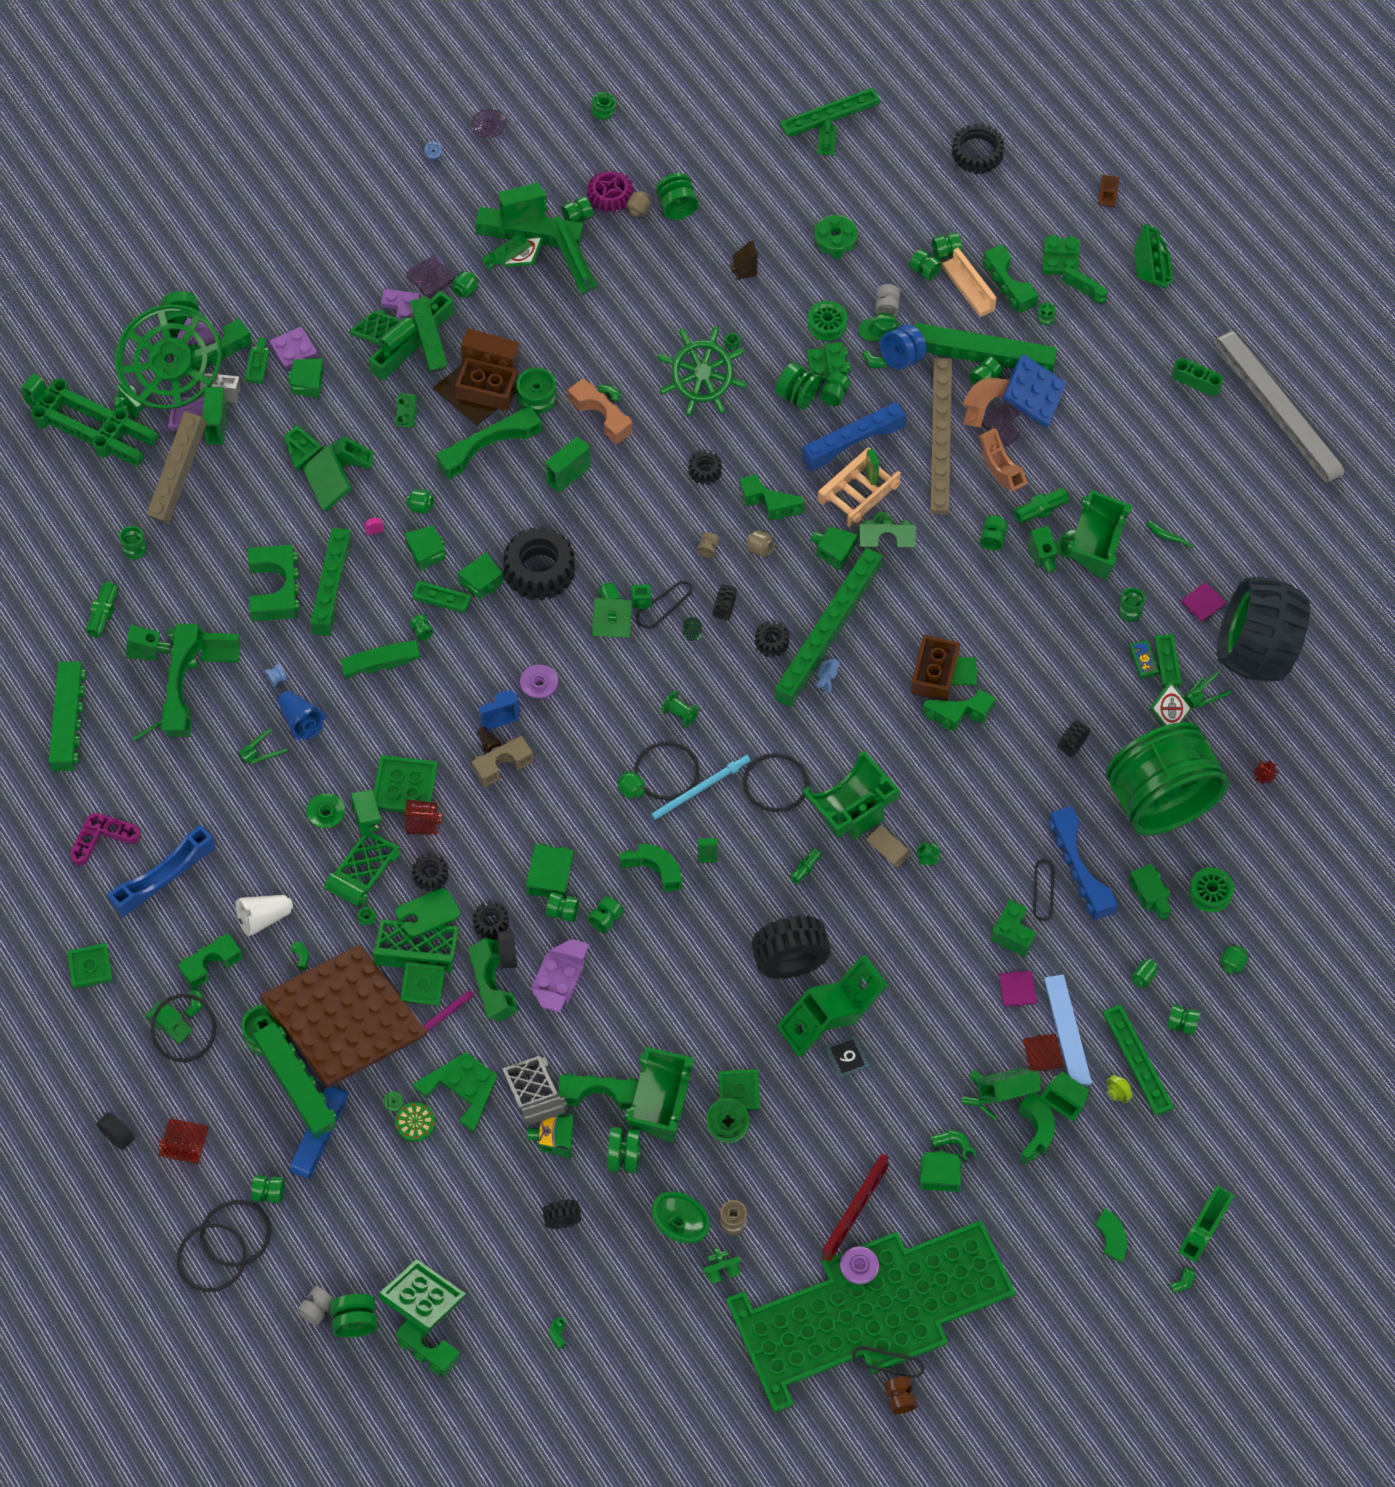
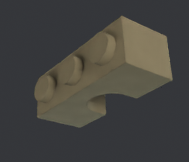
M522 736L512 738L506 744L500 747L497 746L489 753L479 755L471 761L472 771L483 788L500 780L498 766L501 763L509 762L518 771L534 762L533 752Z

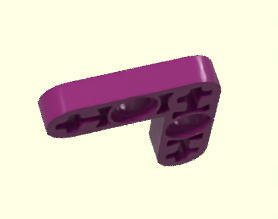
M99 813L90 814L71 850L72 862L78 866L86 864L101 835L128 844L137 843L141 837L139 828L134 824ZM96 820H98L99 824L96 823L95 826H93L92 822H96ZM111 825L119 827L116 832H109L108 828ZM134 831L135 835L128 837L127 833L131 834ZM85 836L93 837L90 843L82 841ZM82 852L83 857L80 856L79 859H77L76 855H80Z

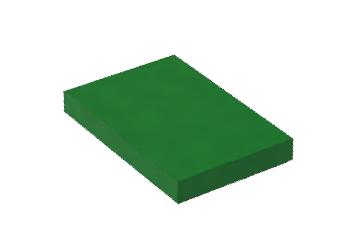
M326 446L302 467L324 511H328L352 490L331 446Z

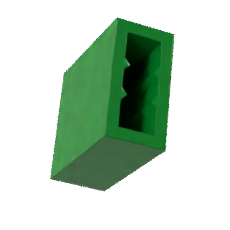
M540 182L498 192L500 216L504 227L546 218L545 210H548L545 199H547L545 189L541 188Z
M205 387L202 418L207 424L203 434L205 443L209 445H224L228 413L224 388Z
M576 437L545 462L546 483L560 493L590 469L589 444Z
M535 844L526 882V894L549 898L550 894L555 892L563 894V897L566 898L574 862V850H570L567 847H551L548 844Z
M1015 1068L976 1078L981 1099L1000 1102L1041 1091V1078L1038 1071Z

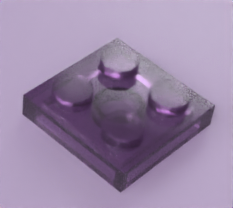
M432 255L406 272V277L428 299L452 284V281L456 278L435 255Z

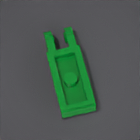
M1069 266L1064 269L1062 281L1066 285L1080 290L1082 294L1091 296L1094 302L1104 304L1106 301L1105 296L1108 294L1106 288Z

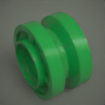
M606 92L595 94L591 105L593 116L601 120L612 118L616 108L615 97Z

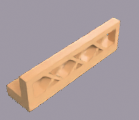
M954 249L953 258L942 263L943 270L979 317L994 311L997 297L960 249Z

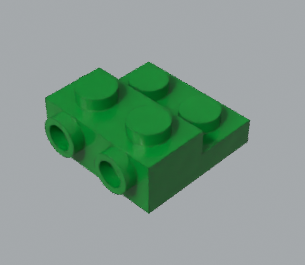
M1057 235L1045 237L1042 274L1063 275L1064 269L1068 266L1079 272L1080 239H1076L1074 236L1058 238Z
M843 342L827 343L824 348L808 349L806 351L809 371L813 372L814 375L820 376L821 382H826L831 372H839L846 376L850 372V362L845 360L848 357L847 347H843Z

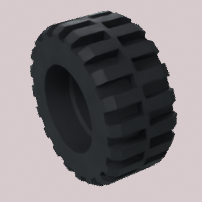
M535 527L529 528V531L526 532L523 530L519 532V536L515 535L511 539V543L509 542L505 548L506 551L504 552L503 559L506 581L510 584L513 591L516 592L518 590V595L522 597L526 595L531 600H534V598L544 600L546 597L551 599L557 593L558 595L562 594L564 588L567 589L571 585L575 575L574 550L571 547L570 541L565 539L563 534H556V530H546L545 527H540V529H535ZM537 555L548 556L556 562L551 569L544 572H533L523 566L527 559Z
M809 915L788 916V918H780L775 922H770L767 926L760 928L759 932L755 933L751 942L759 972L768 978L773 977L774 979H789L790 977L795 978L802 974H808L810 971L818 969L820 965L825 964L831 953L824 924L818 918Z

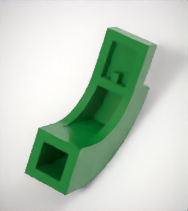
M638 844V851L627 850L619 853L620 869L649 867L660 876L663 892L682 890V877L679 865L673 856L664 849L650 844Z
M1037 1093L1028 1094L1020 1103L1018 1113L1033 1124L1036 1131L1034 1139L1021 1153L1020 1161L1025 1165L1030 1160L1034 1162L1040 1152L1046 1155L1051 1146L1055 1130L1053 1113L1049 1105L1039 1099L1041 1096Z

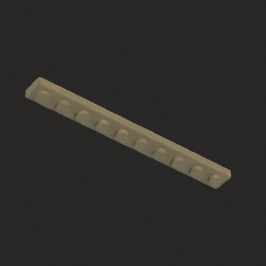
M934 358L930 514L949 515L952 359Z

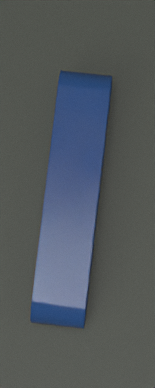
M331 1086L326 1088L323 1093L327 1100L325 1104L328 1109H333L338 1120L346 1103L348 1091ZM307 1128L292 1160L290 1173L306 1179L312 1177L333 1129L314 1139Z

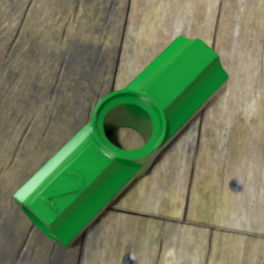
M1059 488L1046 495L1038 494L1034 496L1029 503L1014 509L1013 513L1016 521L1024 524L1037 517H1047L1054 509L1069 503L1068 493L1065 489Z
M112 582L103 583L97 600L92 602L91 616L85 629L86 634L91 637H102L107 620L112 618L114 601L119 590L118 586Z

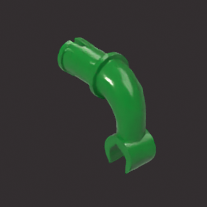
M947 1129L946 1132L930 1137L933 1148L949 1143H957L963 1151L962 1159L964 1162L967 1163L966 1153L972 1154L974 1160L976 1158V1151L970 1146L968 1138L962 1132Z

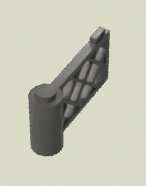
M540 1055L502 1068L526 1127L564 1114L565 1109L568 1108L564 1096L560 1097L546 1070L549 1068L546 1058H541ZM539 1064L536 1071L529 1069L530 1066ZM515 1071L520 1072L517 1077L509 1075ZM525 1074L533 1075L530 1080L522 1079ZM537 1077L545 1079L542 1084L535 1082ZM518 1084L526 1085L524 1090L515 1088ZM534 1087L538 1088V1091L534 1094L528 1092L529 1089ZM544 1090L552 1092V1094L547 1096L541 1095ZM524 1097L532 1099L530 1102L522 1104Z

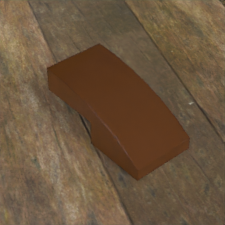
M1102 175L1098 205L1115 208L1120 177Z

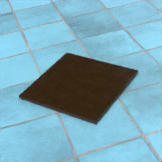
M460 365L435 385L433 389L477 426L498 408L456 399L455 385L462 369V365Z

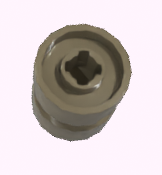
M730 1200L721 1207L720 1226L728 1235L733 1236L742 1233L747 1224V1209L740 1201Z

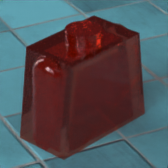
M406 800L404 815L406 833L437 835L438 826L442 824V814L439 813L438 803Z

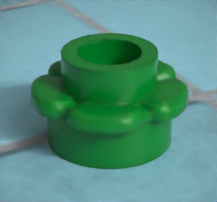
M729 333L726 335L723 344L727 346V349L734 350L740 347L741 339L736 333Z
M370 907L360 909L357 914L358 922L361 925L370 926L377 917L376 912Z

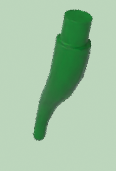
M1151 520L1146 524L1151 532L1159 538L1180 542L1191 549L1193 548V545L1188 541L1165 531Z

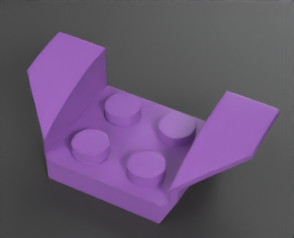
M571 939L548 951L549 954L545 956L531 987V992L535 994L542 1008L560 1013L563 1005L569 1004L583 972L584 957L590 944Z

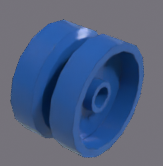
M906 324L884 334L880 341V350L884 360L891 368L901 370L924 358L926 343L923 335L915 326Z

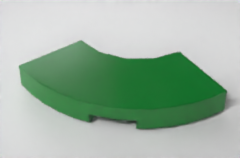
M1105 1208L1095 1225L1105 1238L1103 1254L1122 1264L1127 1249L1126 1232L1115 1214Z

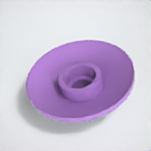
M542 664L533 665L522 673L520 685L526 695L537 699L546 698L557 689L558 676L549 666Z

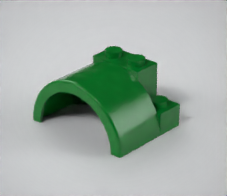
M862 751L858 754L857 761L852 770L837 785L821 793H812L810 788L807 787L803 790V794L826 820V826L837 838L848 833L855 840L884 820V808L900 798V789L865 751Z

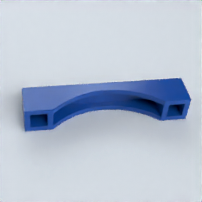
M898 402L892 403L803 446L802 460L811 472L827 465L843 450L863 439L875 435L891 434L904 428L906 414Z
M1073 806L1051 812L1048 827L1056 836L1055 842L1057 847L1063 851L1065 864H1069L1071 878L1079 886L1078 893L1080 897H1084L1087 913L1091 914L1094 920L1115 914L1118 904L1111 889L1095 879L1080 860L1076 844L1080 821Z
M199 825L187 834L177 848L159 865L136 879L122 883L107 894L110 905L122 918L214 850L216 846L213 837L202 825Z

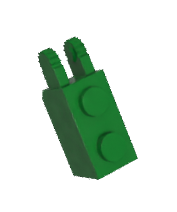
M1152 863L1131 871L1128 881L1144 910H1154L1158 918L1163 921L1168 919L1171 911L1168 902L1170 891L1166 885H1163L1159 871L1154 869Z

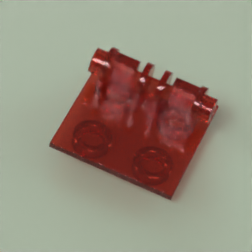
M170 1118L164 1139H161L159 1142L161 1149L158 1156L198 1164L209 1126Z

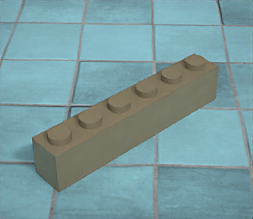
M184 411L146 513L152 520L167 525L170 524L207 424L201 416Z

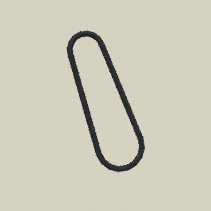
M679 581L652 601V604L680 584L684 583L690 587V591L653 625L646 626L640 623L639 615L645 609L639 610L636 615L638 625L647 629L657 626L692 593V585L688 581Z

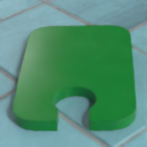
M441 888L398 906L395 910V915L399 922L407 916H415L418 919L417 922L412 925L408 924L403 929L409 937H418L457 920L460 917V909L449 891Z

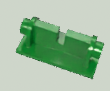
M826 120L823 126L819 127L817 154H835L837 127H833L831 120Z

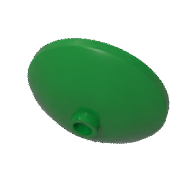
M665 1192L660 1194L652 1204L651 1214L655 1225L671 1240L692 1244L701 1241L707 1235L710 1228L709 1216L703 1206L689 1195L680 1192Z

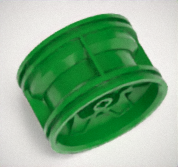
M1191 722L1165 725L1140 736L1119 751L1110 761L1105 771V776L1135 832L1144 836L1163 834L1189 824L1211 810L1225 796L1229 788V780L1199 726Z

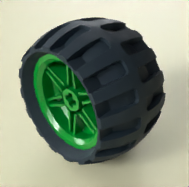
M1264 577L1245 578L1234 591L1225 610L1217 640L1218 661L1230 671L1247 679L1263 682L1285 679L1297 661L1305 641L1311 612L1309 599L1297 588L1277 579Z

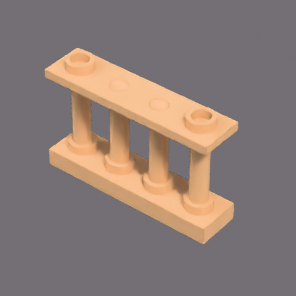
M869 447L818 491L817 501L821 505H824L827 501H832L848 514L847 526L849 527L854 523H858L866 512L892 489L895 490L900 485L901 473L899 471L891 477L879 467V477L886 481L880 487H877L875 484L871 485L869 479L861 474V471L866 466L867 450L870 449ZM852 479H857L873 493L866 499L848 483ZM844 490L857 500L860 505L853 510L838 498L836 493Z

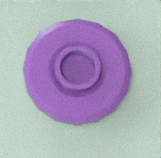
M858 1246L844 1253L841 1258L840 1268L846 1280L853 1284L862 1285L869 1283L876 1277L879 1262L873 1251Z

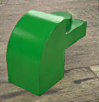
M157 1001L144 1015L150 1023L157 1007L162 1002ZM166 1004L161 1008L155 1021V1028L157 1030H163L176 1044H180L192 1031L190 1026L181 1018L182 1015L173 1007Z

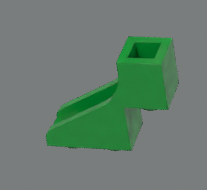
M758 474L740 478L739 488L745 506H755L763 503L768 520H779L783 517L797 516L804 513L805 502L802 497L767 489L760 482Z
M979 689L971 699L966 701L927 700L923 704L922 714L928 720H934L941 724L943 728L955 732L966 715L971 720L983 724L994 709L996 698Z
M1218 1185L1215 1187L1195 1224L1185 1237L1178 1253L1195 1263L1198 1261L1211 1237L1221 1224L1235 1197L1234 1194Z

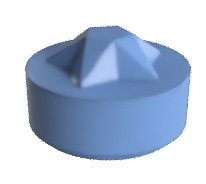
M429 142L425 146L424 152L430 160H437L442 155V148L437 142Z

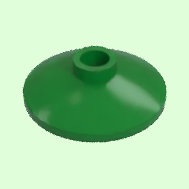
M319 794L308 803L306 809L307 818L311 824L318 828L328 829L335 827L345 816V805L334 794Z

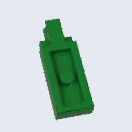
M521 232L508 242L500 245L490 254H487L482 258V261L489 270L497 264L503 265L531 245L523 232Z
M258 338L257 347H253L250 350L245 375L246 383L264 384L269 359V348H266V338Z

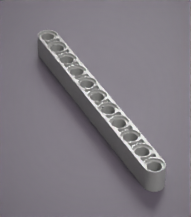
M1229 331L1215 339L1217 349L1325 483H1329L1343 476L1344 469L1341 463L1234 331Z

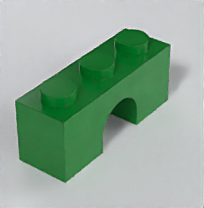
M863 521V524H859V547H878L879 537L884 532L892 533L895 536L896 547H916V525H912V521H901L900 525L893 524V521H882V524H874L875 521Z
M229 933L216 938L210 945L201 947L191 957L184 958L178 964V968L191 989H196L210 980L205 969L209 963L218 961L228 969L241 961L243 956L240 948Z
M407 1319L395 1333L397 1345L404 1351L407 1349L413 1353L412 1356L418 1362H425L429 1365L428 1368L436 1376L440 1374L445 1378L461 1359L460 1352L445 1340L435 1348L425 1347L422 1343L429 1333H426Z

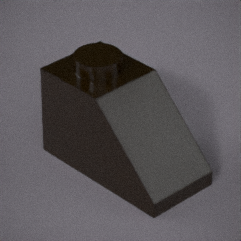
M749 241L732 255L730 270L732 274L735 273L737 280L757 276L758 253L754 241Z

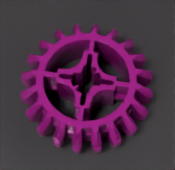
M608 169L606 173L600 171L599 175L595 174L594 178H590L587 185L588 200L593 208L598 207L599 212L604 210L605 213L608 211L614 213L615 210L620 212L621 208L626 209V204L632 193H634L631 179H628L627 175H623L622 171L616 173L615 170L609 172Z

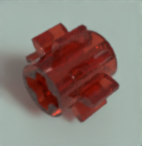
M1270 760L1266 761V763L1261 761L1254 771L1257 776L1255 780L1262 785L1266 782L1271 784L1278 774V771L1275 770L1277 765Z

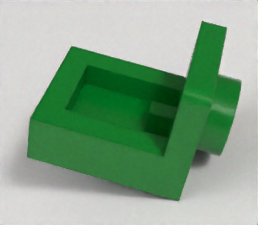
M650 584L631 585L633 608L646 609L652 607Z

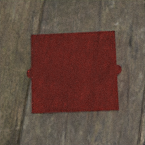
M1039 1034L1037 1037L1023 1039L1030 1070H1045L1047 1072L1049 1069L1063 1067L1056 1034L1044 1036Z

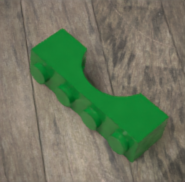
M1001 244L985 251L982 264L990 272L993 281L999 285L1001 293L1004 296L1006 295L1010 306L1013 309L1015 308L1018 314L1037 306L1039 295L1030 282H1017L1007 274V270L1011 265V255L1004 245Z
M428 297L411 300L408 305L412 318L416 322L428 373L446 369L448 365Z
M239 318L224 326V336L220 341L222 360L232 356L242 348L248 347L252 343L250 331ZM194 344L188 346L191 351L201 349V347ZM217 350L208 354L206 369L217 364ZM202 356L193 359L191 368L199 372L202 364Z
M485 938L468 948L470 961L473 964L475 979L479 985L486 1016L488 1019L501 1022L517 1013L518 1009L514 995L499 990L496 985L495 974L501 962L498 941Z
M568 1073L560 1075L558 1094L560 1097L564 1096L567 1106L576 1107L580 1105L584 1098L591 1094H606L616 1102L619 1110H626L627 1108L631 1109L638 1081L633 1078L620 1080L615 1077L597 1078L594 1075L582 1077Z

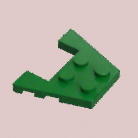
M465 1052L415 1082L413 1088L428 1098L440 1084H443L471 1105L459 1122L475 1133L498 1077L497 1074Z

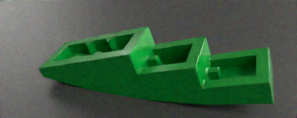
M417 640L377 647L341 659L343 675L349 678L362 672L368 675L383 668L389 671L419 659L421 655Z

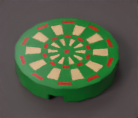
M418 1102L408 1103L397 1112L395 1118L396 1131L406 1141L422 1142L429 1138L435 1129V1115L431 1108L425 1104Z

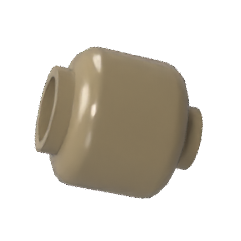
M643 191L632 193L626 204L629 215L634 218L646 216L652 206L651 197Z
M756 530L748 535L746 539L748 551L760 557H765L774 550L775 543L773 537L765 532Z

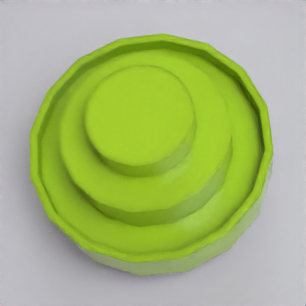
M1112 1075L1107 1079V1094L1112 1100L1126 1103L1132 1098L1131 1086L1126 1079L1116 1075Z

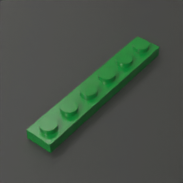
M872 87L780 121V127L785 136L789 138L822 126L826 120L833 122L879 105L881 99Z
M1122 1005L1104 1010L1102 1015L1154 1116L1157 1117L1172 1111L1174 1106Z

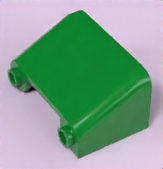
M1090 490L1088 496L1084 495L1080 506H1083L1080 519L1073 541H1069L1066 551L1069 552L1068 556L1098 578L1106 580L1114 567L1117 546L1122 530L1126 525V517L1130 514L1133 505Z
M646 1047V1051L641 1053L638 1065H642L634 1101L631 1109H626L624 1120H627V1125L638 1128L640 1131L663 1141L674 1143L691 1077L693 1057Z

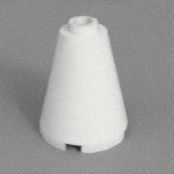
M286 895L241 897L235 902L238 919L241 918L243 922L240 926L246 936L254 935L290 914L291 909H293L292 901Z

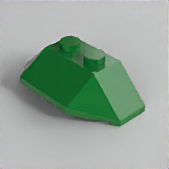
M1144 224L1134 247L1137 278L1166 288L1174 281L1170 252L1165 241L1160 236V230Z

